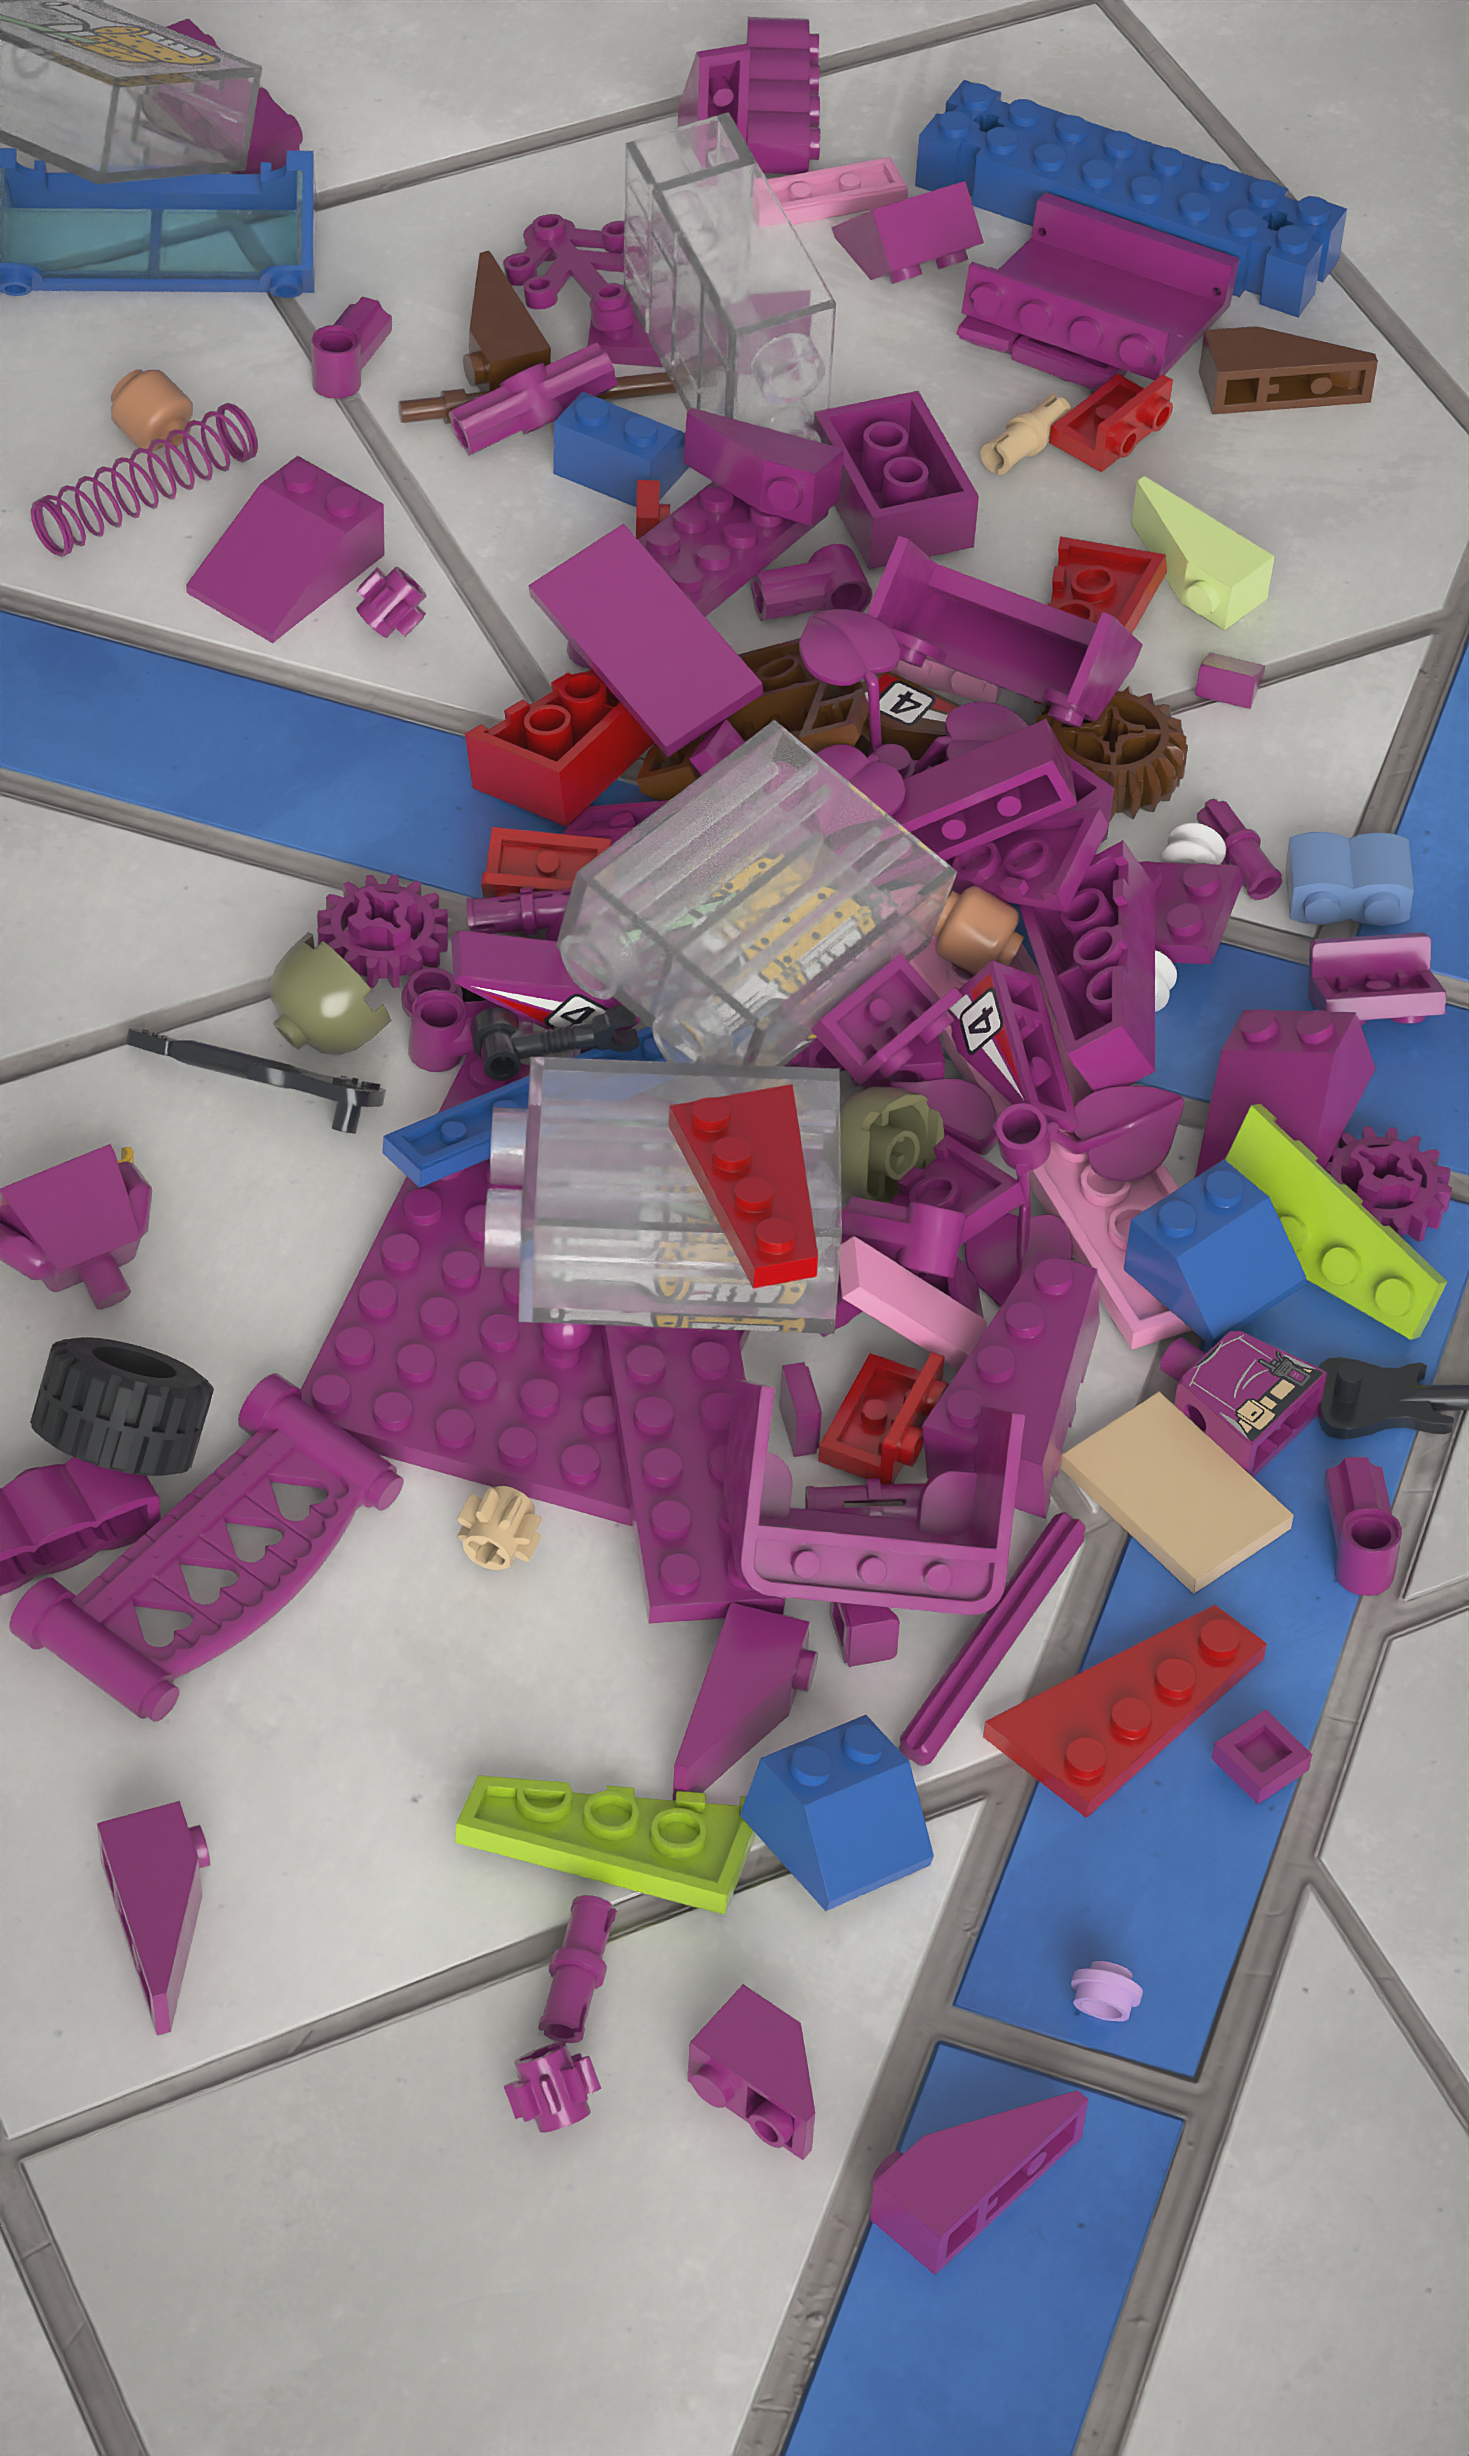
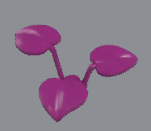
M847 609L822 611L808 618L799 646L801 660L807 670L817 679L839 686L852 685L864 678L868 688V703L870 706V749L868 758L857 748L841 744L821 750L812 758L808 766L806 775L807 804L814 825L822 839L830 838L847 829L880 822L895 814L902 806L906 793L903 779L925 771L941 751L947 749L946 760L948 761L1029 726L1019 715L1005 706L992 702L967 703L955 708L948 714L945 721L947 736L938 737L921 759L914 763L905 748L896 744L882 745L879 683L875 674L891 671L899 663L900 649L892 631L881 621L868 614Z
M943 1078L923 1082H892L890 1087L902 1088L921 1094L929 1099L926 1101L928 1107L939 1111L943 1120L944 1137L949 1135L980 1155H987L999 1143L1002 1159L1009 1167L1016 1170L1017 1180L1021 1184L1026 1202L1019 1206V1217L1011 1213L1006 1214L998 1223L987 1227L966 1241L965 1247L967 1268L975 1276L979 1288L1000 1308L1039 1250L1072 1261L1073 1245L1064 1221L1057 1216L1048 1214L1031 1217L1029 1171L1037 1169L1046 1162L1051 1151L1050 1142L1055 1141L1076 1155L1088 1151L1090 1167L1102 1178L1118 1182L1136 1181L1152 1174L1162 1165L1172 1147L1184 1109L1182 1096L1163 1089L1145 1086H1118L1101 1089L1087 1095L1074 1107L1079 1126L1072 1131L1079 1140L1075 1141L1061 1132L1057 1123L1051 1122L1047 1124L1043 1112L1031 1104L1019 1103L1011 1105L999 1115L996 1121V1112L990 1096L982 1088L968 1081Z

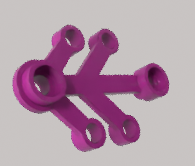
M546 214L537 217L524 230V243L527 247L524 253L512 254L503 261L505 276L511 285L523 286L526 305L531 309L540 310L555 305L558 301L557 294L571 276L591 298L590 310L593 326L598 330L607 332L619 331L634 323L633 297L630 293L626 292V288L623 285L607 283L597 270L622 272L633 277H643L653 273L657 268L654 248L648 244H636L633 225L630 222H610L601 231L577 229L573 222L563 219L562 216L557 214ZM576 247L601 248L607 252L579 250ZM543 261H554L544 276H538L537 268Z

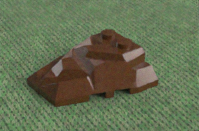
M800 638L738 654L763 684V694L726 718L763 763L744 794L735 799L739 808L749 807L753 812L765 775L770 766L781 764L807 775L808 766L812 758L821 750L841 744L854 747L869 712L870 706L863 691L861 680L847 686L833 685L817 679L807 670L799 652ZM708 731L669 757L655 743L648 751L636 778L641 793L658 801L719 796L712 787L702 780L698 770L689 760Z

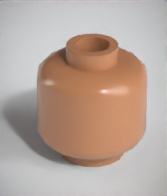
M134 370L117 383L111 394V401L113 402L111 419L138 448L148 449L151 441L157 438L166 440L169 432L172 430L184 431L186 424L190 422L193 415L191 399L161 370ZM177 434L173 436L170 443L176 447L180 446L183 443V435ZM165 444L155 445L152 451L165 447Z
M976 886L968 887L961 895L952 891L929 933L937 937L935 950L941 958L974 976L992 960L1009 966L1025 938L1015 932L1019 922L1018 910L1009 903Z

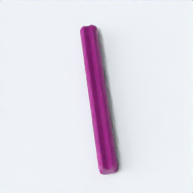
M1061 1512L1054 1515L1005 1585L999 1602L986 1612L900 1735L899 1750L908 1760H912L918 1766H925L933 1761L1084 1542L1083 1534L1086 1531V1527L1080 1519H1073L1066 1512Z

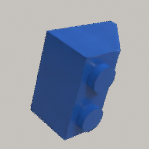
M582 392L554 422L553 474L634 507L637 505V480L660 481V501L689 468L688 465L683 463L685 433Z
M1225 1159L1131 1219L1124 1271L1211 1347H1214L1230 1331H1238L1305 1286L1306 1275L1269 1196Z
M867 1715L760 1758L740 1816L825 1912L931 1865L934 1853L910 1762Z

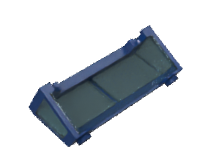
M0 148V291L6 295L24 296L31 293V291L269 292L277 297L293 298L300 296L302 293H314L317 194L314 151H287L286 164L272 171L271 162H261V174L47 173L45 161L34 160V169L27 168L17 162L16 148Z

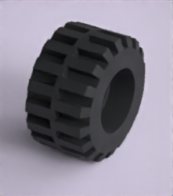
M93 1337L64 1339L52 1344L30 1420L31 1428L58 1450L103 1468L146 1476L184 1473L189 1468H192L214 1388L207 1379L185 1363L145 1347Z

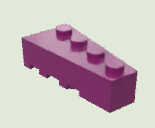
M1124 840L1094 856L1067 912L1018 904L1066 1054L1094 1092L1110 1087L1131 1086L1136 1081L1155 1072V885Z
M1040 1250L1037 1252L922 1425L927 1479L947 1470L974 1472L982 1406L996 1407L1025 1414L1014 1508L1046 1519L1051 1502V1487L1054 1477L1058 1476L1062 1462V1448L1067 1429L1072 1426L1076 1412V1397L1080 1383L1084 1382L1100 1324L1097 1268Z

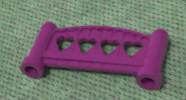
M278 1373L270 1374L254 1387L242 1405L238 1417V1425L252 1437L236 1453H233L214 1473H211L179 1502L169 1514H166L77 1596L52 1577L44 1578L33 1585L21 1598L13 1611L9 1623L10 1632L34 1650L43 1647L47 1648L139 1718L144 1719L148 1717L153 1722H158L172 1710L178 1700L180 1690L173 1684L176 1678L220 1656L273 1618L306 1586L321 1568L342 1538L356 1510L362 1505L367 1508L374 1506L379 1511L387 1509L400 1494L404 1479L397 1474V1468L302 1401L300 1388ZM270 1482L319 1488L327 1494V1498L321 1503L310 1505L309 1514L303 1520L291 1521L282 1516ZM226 1523L272 1528L279 1531L283 1535V1539L277 1544L265 1546V1555L259 1561L252 1563L244 1562L235 1553ZM180 1565L229 1570L237 1575L238 1580L231 1586L220 1588V1596L215 1602L207 1605L199 1604L190 1596ZM134 1607L184 1612L193 1621L188 1627L175 1630L174 1639L169 1645L154 1647L145 1641Z

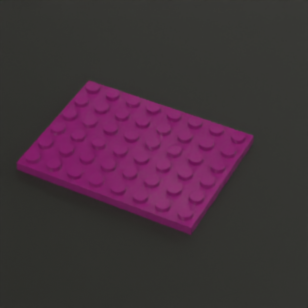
M468 1052L438 1113L544 1069L521 1063L520 1071L516 1076L505 1081H496L485 1074L482 1059L475 1052ZM639 1095L419 1188L406 1176L300 1389L302 1392L301 1400L381 1456L490 1487H511L524 1493L529 1498L633 1527L599 1308L600 1296L640 1293L624 1286L583 1285L582 1303L587 1307L592 1316L593 1327L588 1340L582 1346L572 1350L557 1349L545 1340L541 1331V1317L547 1306L556 1301L557 1286H553L548 1277L549 1260L554 1253L560 1252L564 1245L578 1244L586 1250V1255L628 1256L638 1253L632 1237L634 1209L581 1193L582 1185L588 1179L597 1178L640 1192L653 1188L704 1195L668 1126L669 1105L675 1104ZM803 1139L801 1142L810 1192L823 1162V1143ZM596 1228L598 1233L590 1234L589 1229ZM620 1229L622 1233L615 1235L612 1233V1230ZM579 1234L580 1239L573 1240L571 1235ZM604 1239L607 1241V1244L599 1245L597 1241ZM733 1308L741 1352L760 1309Z

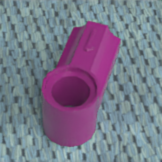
M362 296L357 303L349 304L334 325L319 328L313 333L311 338L312 386L319 395L326 398L340 399L352 396L359 391L361 386V370L392 332V316L385 312L379 301Z
M844 544L824 546L812 555L808 563L761 571L751 579L754 607L760 621L822 609L825 611L847 609L863 612L871 603L873 596L872 589L854 551Z
M434 989L423 992L412 1003L408 1055L411 1061L419 1068L429 1072L451 1070L460 1063L464 1055H467L468 1052H475L470 1034V1025L474 1017L486 1009L503 1007L489 1000L464 1002L458 995L447 990ZM516 1015L522 1034L534 1032L532 1022Z
M851 1197L846 1207L839 1210L835 1233L838 1235L840 1245L855 1236L905 1269L953 1278L966 1214L910 1202L909 1207Z
M1346 1457L1337 1466L1326 1469L1324 1477V1487L1337 1548L1335 1576L1338 1582L1352 1593L1365 1596L1377 1595L1389 1589L1394 1581L1402 1527L1398 1519L1391 1513L1382 1467L1372 1464L1368 1457Z

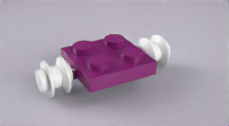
M1183 823L1173 828L1168 837V845L1161 854V862H1139L1155 885V1012L1166 1006L1170 997L1169 990L1177 980V971L1173 963L1212 965L1243 884L1239 865H1219L1226 855V845L1222 837L1212 828L1199 823Z

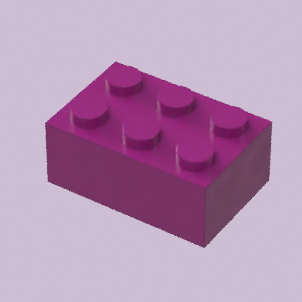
M919 391L814 412L812 440L844 449L840 499L834 506L869 570L887 565L898 536L909 539L929 557L974 547L979 495Z

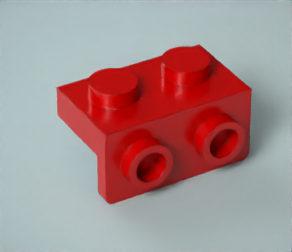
M1119 374L1115 375L1051 426L1049 443L1099 472H1103L1120 457H1127L1134 450L1136 444L1153 431L1157 432L1166 425L1173 410V404L1170 402L1173 379L1162 374L1146 388H1143Z
M492 827L486 872L482 873L481 879L483 897L490 898L520 894V889L526 887H533L534 892L607 884L612 851L611 839Z
M931 1352L920 1371L869 1353L819 1445L818 1462L862 1478H879L881 1484H894L903 1465L913 1467L924 1443L922 1425L950 1384L942 1381L945 1356Z

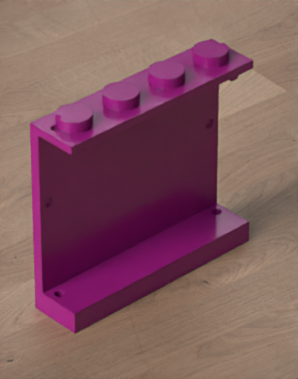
M1045 193L1037 200L1031 238L998 270L975 262L969 265L961 313L1156 380L1162 374L1165 375L1204 334V330H1208L1230 307L1240 258Z

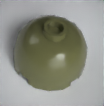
M309 932L287 951L275 967L270 981V998L280 1017L273 1022V1025L297 1050L307 1043L322 1054L342 1055L349 1053L373 1039L392 1020L383 1004L376 1011H372L364 1000L372 991L371 988L324 941L315 948L313 934Z
M870 1087L860 1090L845 1099L834 1112L827 1125L822 1146L824 1170L839 1194L848 1200L851 1197L889 1203L900 1193L897 1182L912 1167L924 1170L936 1158L933 1147L944 1138V1127L939 1111L928 1107L926 1101L929 1099L921 1094L894 1087Z

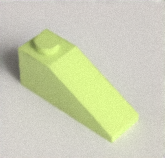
M1146 476L1137 480L1131 524L1149 552L1166 554L1167 573L1165 578L1183 605L1221 629L1226 630L1268 598L1274 562L1272 554Z

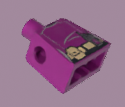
M1230 1331L1207 1353L1180 1337L1168 1347L1160 1362V1370L1178 1381L1174 1405L1253 1478L1318 1416L1319 1403L1322 1401L1327 1373L1322 1369L1242 1331Z

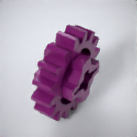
M367 875L364 887L358 888L355 884L347 881L343 883L344 897L328 894L326 897V910H318V945L324 941L358 975L365 976L367 985L373 989L379 979H388L393 988H399L400 976L408 975L411 977L412 974L423 969V965L429 968H438L440 966V953L448 951L447 909L439 908V896L436 893L421 896V882L414 881L405 888L399 886L398 875H391L387 884H378L373 875Z
M1370 1126L1363 1128L1362 1139L1356 1140L1347 1132L1342 1133L1339 1145L1335 1147L1324 1170L1340 1185L1346 1184L1363 1200L1361 1205L1383 1226L1389 1225L1401 1238L1404 1234H1408L1418 1242L1424 1240L1426 1227L1438 1229L1441 1226L1443 1212L1448 1210L1452 1187L1448 1186L1451 1173L1450 1168L1437 1166L1440 1155L1437 1149L1421 1152L1419 1150L1421 1137L1414 1135L1406 1142L1398 1140L1397 1129L1393 1127L1388 1129L1385 1137H1377Z

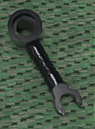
M627 1005L612 1007L604 1014L595 1016L591 1022L575 1024L571 1027L566 1026L565 1028L560 1027L559 1029L554 1028V1030L548 1029V1031L542 1030V1032L535 1031L522 1034L517 1016L504 1008L486 1009L477 1014L470 1025L473 1049L482 1059L485 1074L496 1081H505L516 1076L521 1068L520 1059L543 1056L544 1054L549 1055L556 1052L560 1053L562 1050L566 1052L568 1049H583L594 1046L600 1050L611 1049L615 1052H629L640 1045L636 1029L617 1031L618 1028L633 1026L637 1023L633 1007Z

